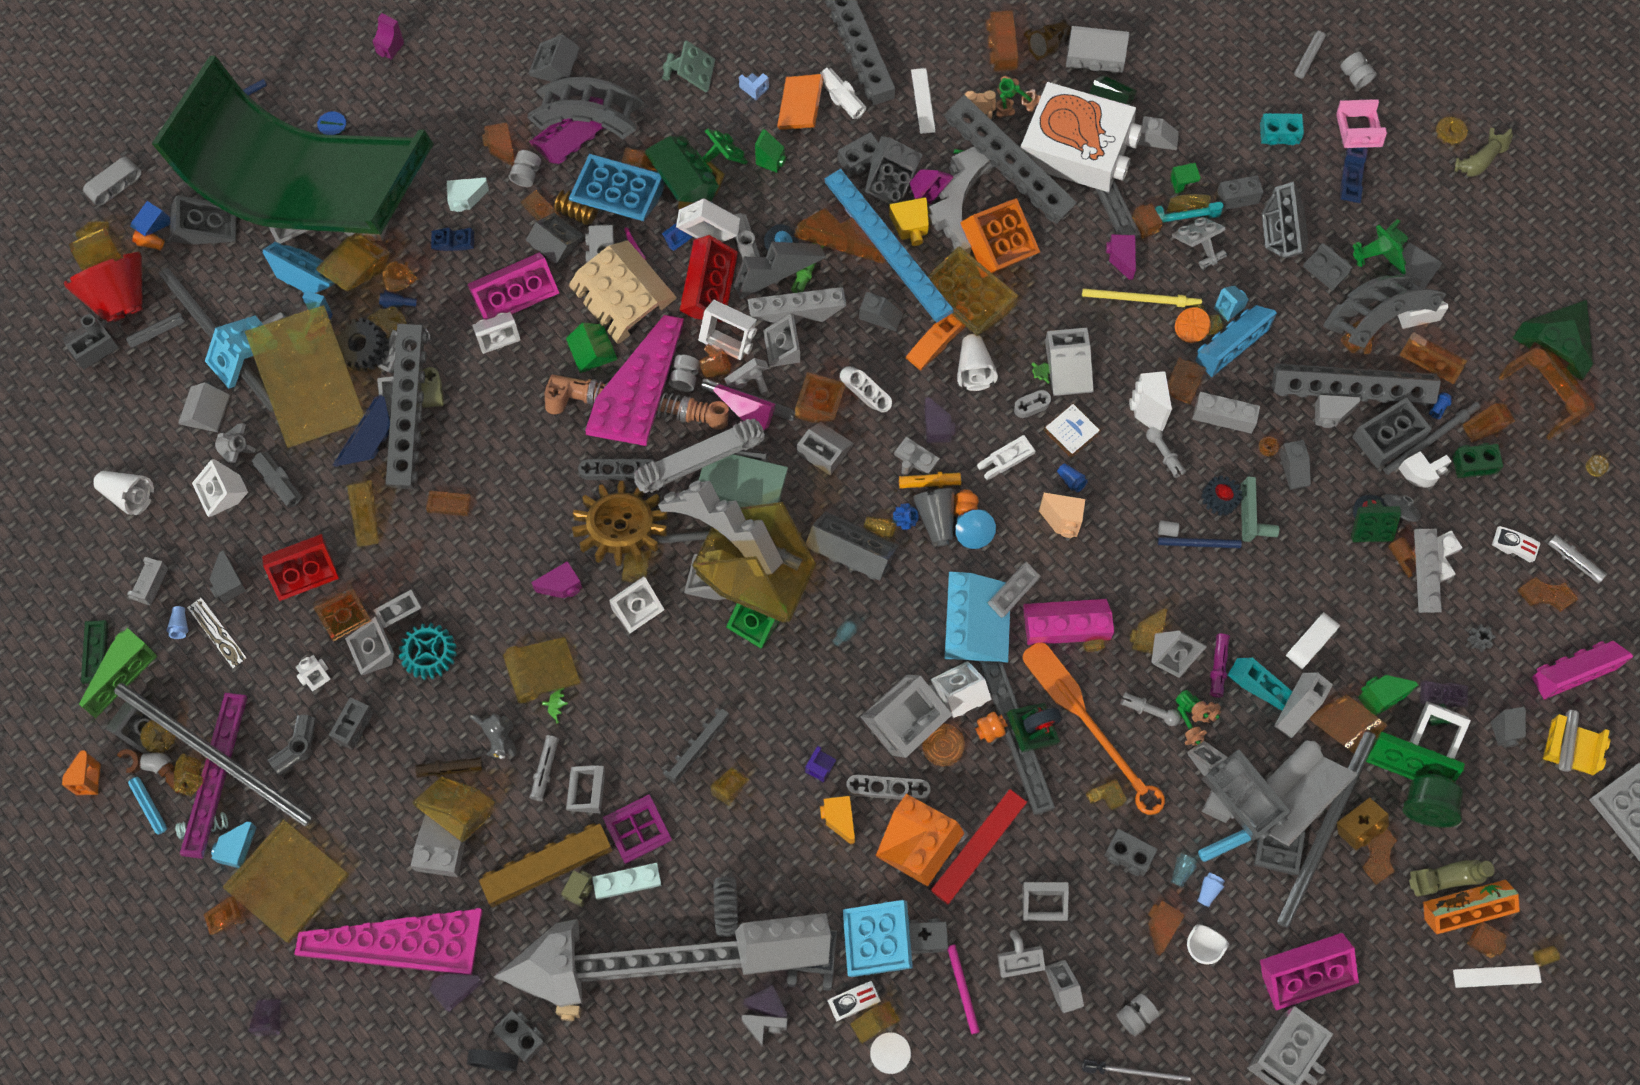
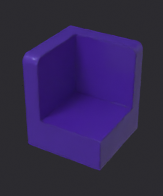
M817 746L805 766V773L825 782L836 760L823 753L822 748Z

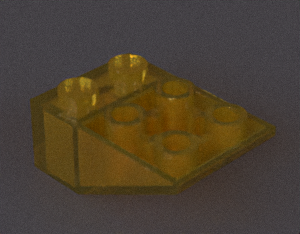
M355 233L347 237L316 270L342 289L349 291L384 272L390 252L364 234Z

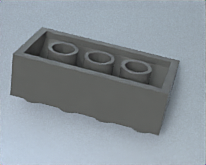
M825 511L812 525L805 547L809 548L813 553L829 557L833 562H840L853 571L862 572L870 579L880 581L885 575L899 545Z

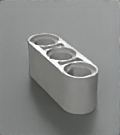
M122 157L87 182L83 192L95 205L101 206L138 180L141 176V170L129 157Z

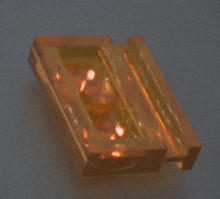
M1179 357L1167 383L1169 394L1173 398L1191 404L1206 368L1191 361L1182 360Z

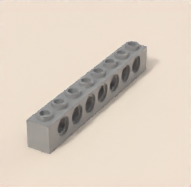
M737 941L575 956L576 976L581 982L742 967Z

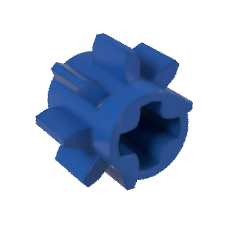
M909 503L896 507L893 513L894 523L896 526H901L902 530L911 529V526H916L915 523H917L919 518L918 511L915 507H910Z

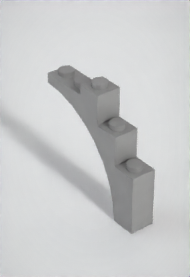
M991 145L993 149L999 150L996 145ZM975 146L951 157L949 169L953 179L939 194L942 201L929 206L928 222L930 225H934L937 231L944 230L946 237L951 238L954 250L957 254L960 253L963 259L969 257L971 253V244L968 242L960 223L962 222L963 202L976 180L987 170L994 167L984 154H980L975 149Z
M695 481L689 485L690 488L679 493L670 492L658 504L661 512L687 514L714 527L740 550L756 575L772 574L783 563L763 521H753L751 519L746 521L737 501H720L710 481Z

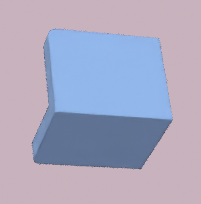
M753 73L747 78L741 75L739 77V87L757 100L769 89V77L765 74L757 77Z

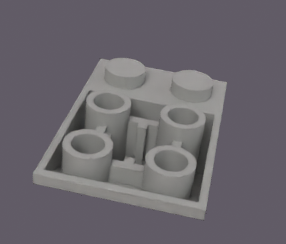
M1077 328L1047 331L1045 346L1053 396L1092 393L1093 378L1088 329Z

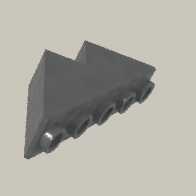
M771 242L766 257L744 256L734 288L739 298L742 299L824 259L826 256L820 244Z

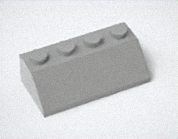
M826 913L742 923L735 931L743 975L826 965L829 963L831 933Z

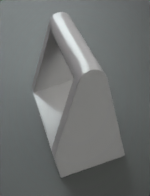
M604 766L571 767L566 804L567 811L601 813L606 773ZM579 774L594 775L591 804H575Z
M1024 882L1022 885L1023 921H1068V882ZM1029 895H1062V912H1028Z

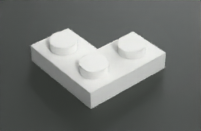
M1452 531L1437 537L1440 583L1455 575L1446 557L1462 549Z

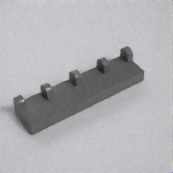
M718 708L714 710L717 715L709 725L705 722L702 724L705 730L695 741L693 739L688 741L691 745L682 757L679 755L675 757L677 763L671 771H663L662 774L674 784L678 783L730 720L729 713L723 708L721 710Z

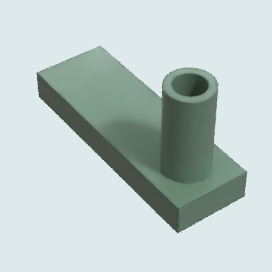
M1248 476L1241 483L1242 541L1251 542L1256 536L1277 538L1279 535L1278 525L1257 523L1256 477Z

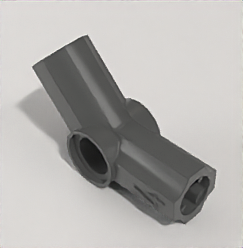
M297 715L293 738L289 745L268 759V762L279 776L299 761L306 760L312 755L311 745L317 720L315 717ZM299 745H305L303 751L296 752Z

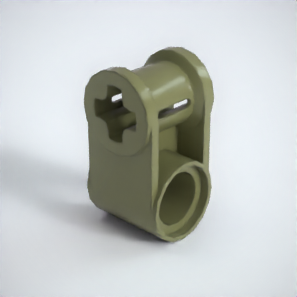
M433 367L425 368L423 370L425 371V383H421V391L424 392L422 407L444 406L442 382L439 373Z

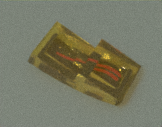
M1188 194L1170 198L1167 212L1176 213L1187 211L1188 209L1206 208L1210 203L1211 196Z

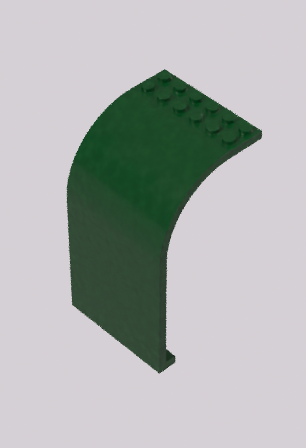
M209 56L152 142V145L180 178L193 190L222 210L248 222L283 229L382 234L434 143L425 130H418L414 138L323 135L296 128L260 107L241 89L216 56Z

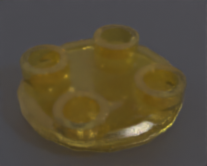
M392 306L380 309L367 318L382 328L387 334L385 337L388 339L392 330L397 331V324H406L403 314Z

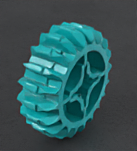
M422 623L420 630L417 627H413L414 633L407 632L408 639L402 638L401 641L404 645L399 646V650L403 653L399 654V658L403 660L402 666L407 667L406 671L409 674L413 672L415 678L421 675L422 679L426 680L429 675L431 679H434L435 673L442 676L441 670L449 671L447 664H454V660L451 657L457 656L456 651H454L457 646L453 643L454 638L452 635H449V631L447 629L442 631L440 625L434 628L433 623H430L428 628H426L425 624ZM432 637L429 641L422 640L424 638ZM444 643V652L440 658L437 651L440 649V645ZM416 645L418 652L415 655L416 658L412 661V651ZM423 648L429 651L431 650L432 654L424 652ZM427 662H433V663H434V664H431V665H426V666H424V664L427 663Z

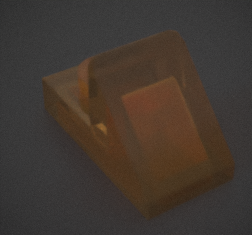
M235 896L228 897L204 913L210 935L217 934L230 925L244 923Z

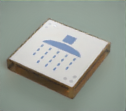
M1074 403L1043 429L1071 458L1101 433V430Z

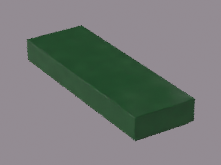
M106 620L85 621L81 682L83 684L91 683L106 655L108 622Z

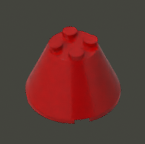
M140 252L124 254V258L116 261L112 258L70 277V283L65 281L63 284L66 289L103 320L107 321V323L120 321L125 318L124 314H135L143 310L141 307L142 255Z

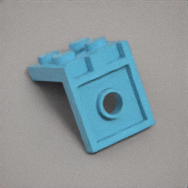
M256 315L216 327L205 362L229 389L235 387L244 359L276 349L279 342Z

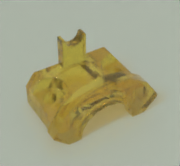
M641 551V562H637L631 552L627 553L623 562L622 581L635 583L642 577L647 579V568L649 561H651L652 551Z

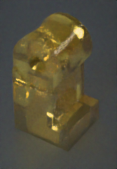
M182 754L178 758L174 771L175 791L191 797L203 784V777L199 776L201 767L199 759L186 754ZM186 782L188 788H184L181 785Z

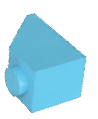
M1236 286L1226 287L1221 290L1214 309L1228 322L1246 307L1249 299Z
M245 822L220 836L217 843H214L212 847V859L217 863L242 869L257 827L251 822Z

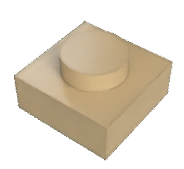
M575 1005L557 1006L556 1014L561 1016V1020L574 1021L575 1018L581 1017L582 1009L580 1006Z

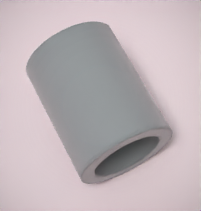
M1160 520L1158 535L1178 536L1179 523Z

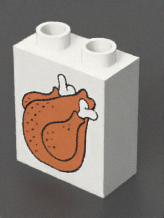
M1047 82L1022 142L1021 149L1049 175L1109 192L1114 178L1124 180L1130 164V158L1123 155L1127 146L1137 147L1143 126L1135 123L1136 107Z

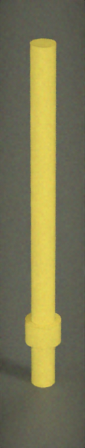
M1082 289L1083 297L1174 304L1177 307H1201L1202 299L1186 298V295L1174 297Z

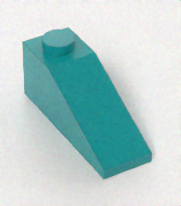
M1237 658L1228 674L1242 688L1282 711L1293 692L1254 658Z

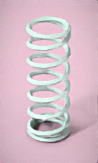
M224 812L220 813L222 818V827H219L215 816L214 830L211 828L212 832L216 830V826L220 830H222L223 827L227 829L228 820ZM184 821L183 823L179 822L176 824V833L181 840L184 839L186 832Z

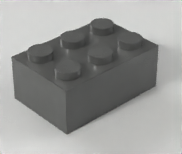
M1406 397L1358 427L1353 435V439L1378 469L1425 439L1432 428Z

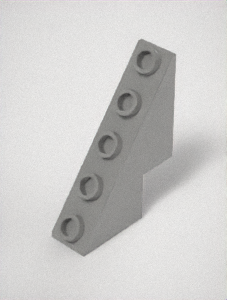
M842 287L748 299L750 317L773 323L778 322L789 314L794 315L795 324L804 318L823 322L847 306Z

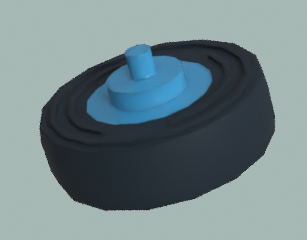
M777 224L771 227L765 234L764 244L768 251L771 242L799 243V239L791 227Z

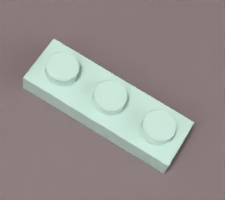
M657 863L592 877L597 900L661 886Z

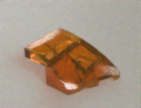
M1348 695L1337 699L1334 703L1325 705L1324 708L1316 711L1309 718L1310 721L1354 754L1364 732L1368 731L1375 734L1377 739L1387 726L1381 719Z

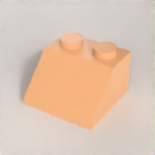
M1044 493L1039 512L1057 534H1061L1066 538L1077 537L1083 520L1085 499Z

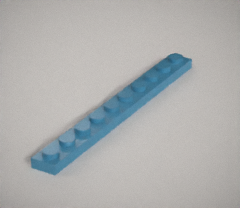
M839 169L826 177V185L934 321L937 323L952 314L953 308L845 173Z

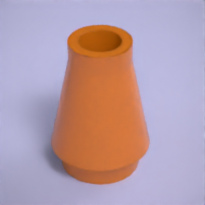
M136 230L132 239L137 246L162 250L165 243L164 239L154 233L145 237Z

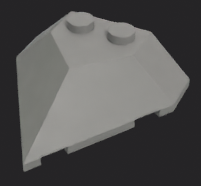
M574 919L554 924L497 973L494 978L505 981L513 987L536 997L546 999L559 1007L582 1003L581 981L576 976L574 942L579 941L578 920Z

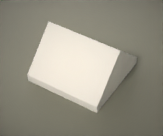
M1442 301L1437 312L1427 309H1416L1399 314L1401 326L1404 329L1440 321L1448 309V304Z
M642 577L609 600L613 612L629 633H632L664 611L663 606L645 577Z

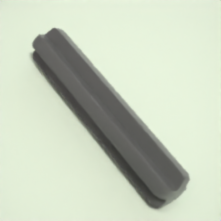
M177 312L128 336L126 340L130 347H135L184 323V318L180 312Z

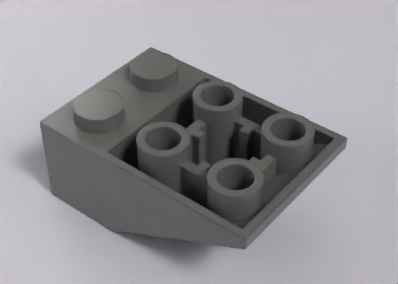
M882 136L873 154L865 192L888 204L901 202L923 154L892 138Z

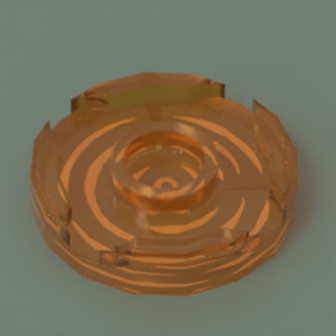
M945 723L922 742L923 753L927 760L941 767L951 766L958 762L965 748L963 735L956 727Z

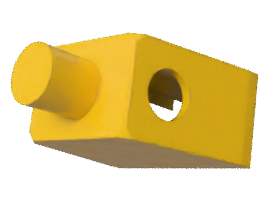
M926 197L890 204L889 216L900 239L910 238L913 246L921 245L923 243L922 236L928 234Z

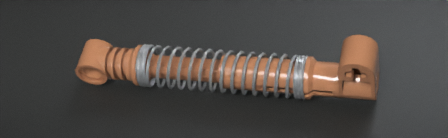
M552 374L545 389V409L550 414H560L565 410L569 398L583 400L585 404L594 405L596 397L609 382L605 384L603 380L599 383L595 379H588L586 381ZM667 393L661 396L657 410L658 417H660L661 412H664L665 419L667 413H670V419L672 420L673 414L677 415V421L679 417L681 422L689 423L695 421V419L697 422L701 420L702 423L706 421L711 428L717 430L724 429L728 425L729 407L725 402L715 401L708 406V403L703 405V402H700L698 404V401H695L692 397L684 396L681 400L680 395H677L675 398L673 393L669 398Z

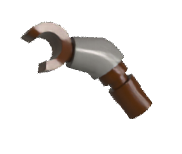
M130 749L122 750L117 754V757L123 759L129 756L133 758V765L126 768V773L132 774L142 769L155 772L156 775L160 774L162 778L166 777L165 781L177 795L186 786L181 780L183 776L178 770L174 771L173 761L166 754L157 752L142 755L139 751Z

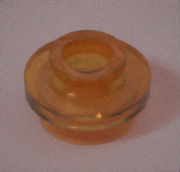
M1264 437L1260 440L1258 449L1264 456H1274L1279 450V443L1274 437ZM1265 445L1271 446L1272 449H1267Z

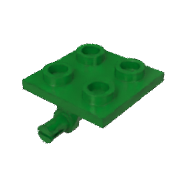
M705 130L715 145L703 157L695 150L711 173L713 170L707 163L720 153L728 160L745 165L748 163L744 157L745 153L733 144V138L727 133H720L718 130Z
M1380 225L1376 226L1377 240L1363 248L1360 242L1353 244V257L1356 259L1358 266L1362 267L1365 265L1364 258L1383 254L1401 274H1406V261L1402 255L1404 251L1402 245L1398 241L1395 242L1391 233L1388 230H1384Z

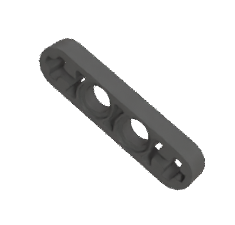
M587 459L580 462L578 471L584 480H635L634 472L638 470L637 465L641 467L645 463L648 464L651 461L655 463V461L652 459ZM611 465L614 471L611 474H605L602 471L603 468ZM631 465L634 467V471L631 474H626L623 472V468ZM586 466L591 468L589 473H585ZM596 466H599V473H600V474H597V472H596L597 467H596Z

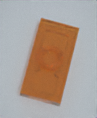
M536 190L521 201L522 206L537 221L552 213H556L561 217Z

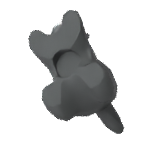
M493 713L491 717L483 720L478 715H470V719L482 727L485 735L491 742V749L487 756L504 759L507 753L512 757L516 756L515 745L508 737V733L514 729V725L508 717H501Z

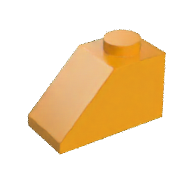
M850 796L824 799V805L820 806L821 819H825L826 825L848 843L853 844L855 836Z

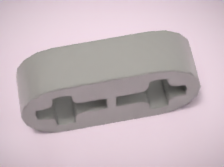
M1039 390L1021 397L1015 402L1014 413L1020 418H1027L1044 411L1050 405L1051 396L1048 392ZM1039 397L1045 399L1044 404L1041 401L1037 402ZM1020 405H1023L1024 407L1028 406L1026 411H1024L1023 409L1019 410Z

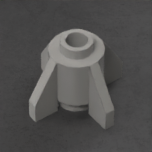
M244 423L237 424L226 434L220 433L217 436L215 442L216 450L229 463H236L238 453L240 452L254 453L256 450L246 445V440L241 435L244 434L246 426Z

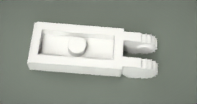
M1025 435L990 454L977 467L981 470L992 463L995 464L996 467L984 475L986 480H989L1034 455L1035 450Z

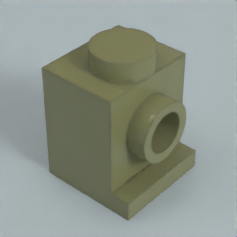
M573 870L561 893L562 897L583 908L585 903L582 899L583 897L587 898L592 889L590 885L592 875L582 870L580 873Z

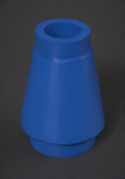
M1066 463L1062 464L1057 470V473L1071 491L1077 493L1086 486L1087 480L1085 475Z

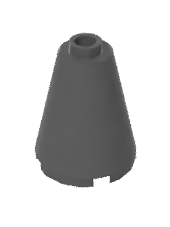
M952 488L937 489L934 492H923L914 496L915 505L933 544L937 543V547L949 545V541L953 540L955 493Z

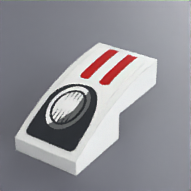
M1499 526L1497 527L1492 545L1506 554L1514 553L1528 562H1533L1536 559L1540 542L1517 531Z
M872 981L828 1000L836 1021L852 1016L881 1002Z

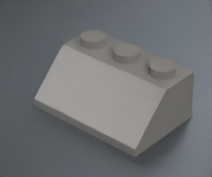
M1072 26L1067 48L1066 67L1122 73L1129 32Z

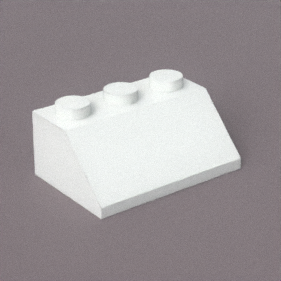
M1164 371L1140 374L1139 380L1135 383L1132 398L1129 400L1130 410H1134L1135 418L1149 428L1155 427L1162 432L1172 410L1166 373Z

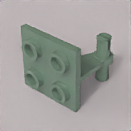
M686 40L684 41L681 57L675 59L674 54H667V60L663 64L664 73L662 78L670 80L671 72L678 70L677 74L704 92H708L715 59Z

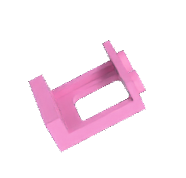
M1379 100L1340 101L1336 116L1344 148L1383 147L1387 132L1386 128H1381L1377 115ZM1364 116L1368 118L1370 128H1348L1346 117Z

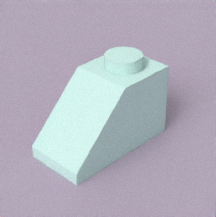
M486 178L447 181V201L450 211L461 212L471 209L489 191Z

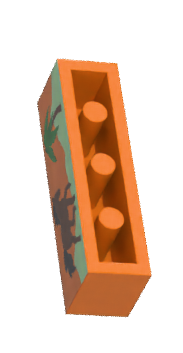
M1502 880L1423 902L1424 919L1437 935L1519 912V894L1507 880Z

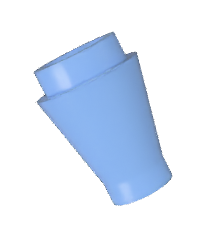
M175 606L172 608V614L167 627L170 638L182 639L188 633L184 607Z
M1208 873L1207 877L1204 876L1197 901L1210 907L1213 900L1224 888L1225 880L1212 873Z

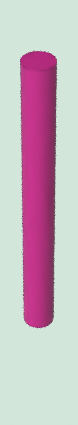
M956 945L948 946V953L971 1035L980 1033Z

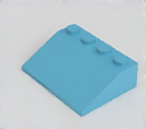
M949 572L945 659L1008 662L1010 611L1001 618L987 603L1006 582L973 573Z

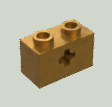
M1368 798L1337 822L1338 834L1355 850H1358L1360 847L1368 845L1377 834H1382L1387 830L1389 817L1386 811L1371 798Z

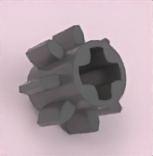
M1480 624L1477 630L1472 628L1469 631L1471 636L1467 638V641L1471 642L1472 649L1477 648L1480 649V652H1483L1486 647L1490 649L1493 646L1491 641L1496 636L1492 635L1491 627L1485 628Z

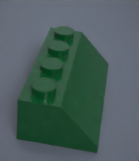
M668 136L646 149L645 154L678 201L692 203L702 199L712 201L720 185L686 137Z

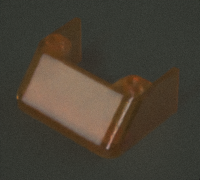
M1534 348L1509 363L1498 377L1500 380H1503L1527 364H1530L1540 370L1565 401V407L1571 416L1558 423L1546 436L1548 440L1589 416L1595 407L1593 400L1560 359L1547 349Z

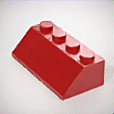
M711 235L693 241L680 311L694 319L703 320L705 309L713 300L728 306L738 254L736 250ZM717 318V322H724Z

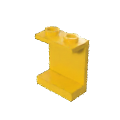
M1559 714L1552 719L1543 755L1544 760L1559 764L1562 739L1567 721L1566 716ZM1577 727L1572 769L1590 775L1603 770L1606 763L1604 753L1610 745V738H1608L1609 730L1605 729L1599 734Z

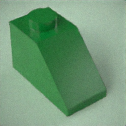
M762 129L755 143L756 165L777 173L780 166L783 167L786 162L787 156H785L784 146L768 131Z

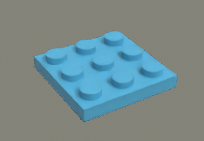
M900 900L843 909L847 972L849 977L913 968L907 901Z

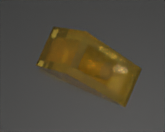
M1162 609L1140 622L1136 630L1132 629L1130 642H1133V650L1153 654L1155 634L1163 633L1167 609Z

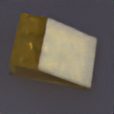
M440 777L417 797L412 804L461 842H464L490 818L495 801L479 789Z

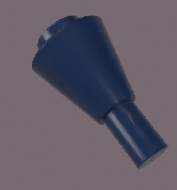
M385 289L384 293H380L379 305H383V309L401 307L403 305L416 307L417 299L406 298Z

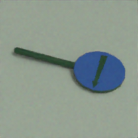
M327 112L319 118L317 127L323 135H339L346 128V119L338 112Z

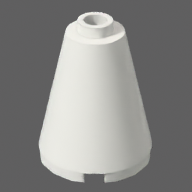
M969 334L962 340L957 381L959 386H966L967 390L970 391L987 389L990 387V383L997 381V370L982 337L976 334Z
M101 471L94 477L95 489L126 514L140 515L151 502L149 496L150 492L154 493V487L150 478L142 475Z

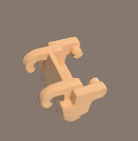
M989 90L985 93L968 91L964 94L984 114H987L989 119H992V111L996 109V94L994 91Z

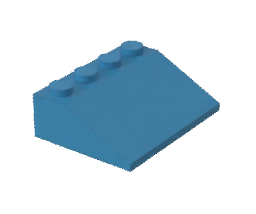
M589 154L569 196V200L644 221L657 205L663 192L664 184L662 177L657 172Z

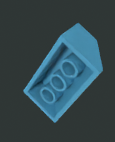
M1257 305L1251 310L1246 309L1240 315L1238 321L1233 320L1230 322L1223 333L1218 332L1211 339V343L1208 345L1204 344L1198 349L1195 361L1213 377L1269 331L1277 312Z

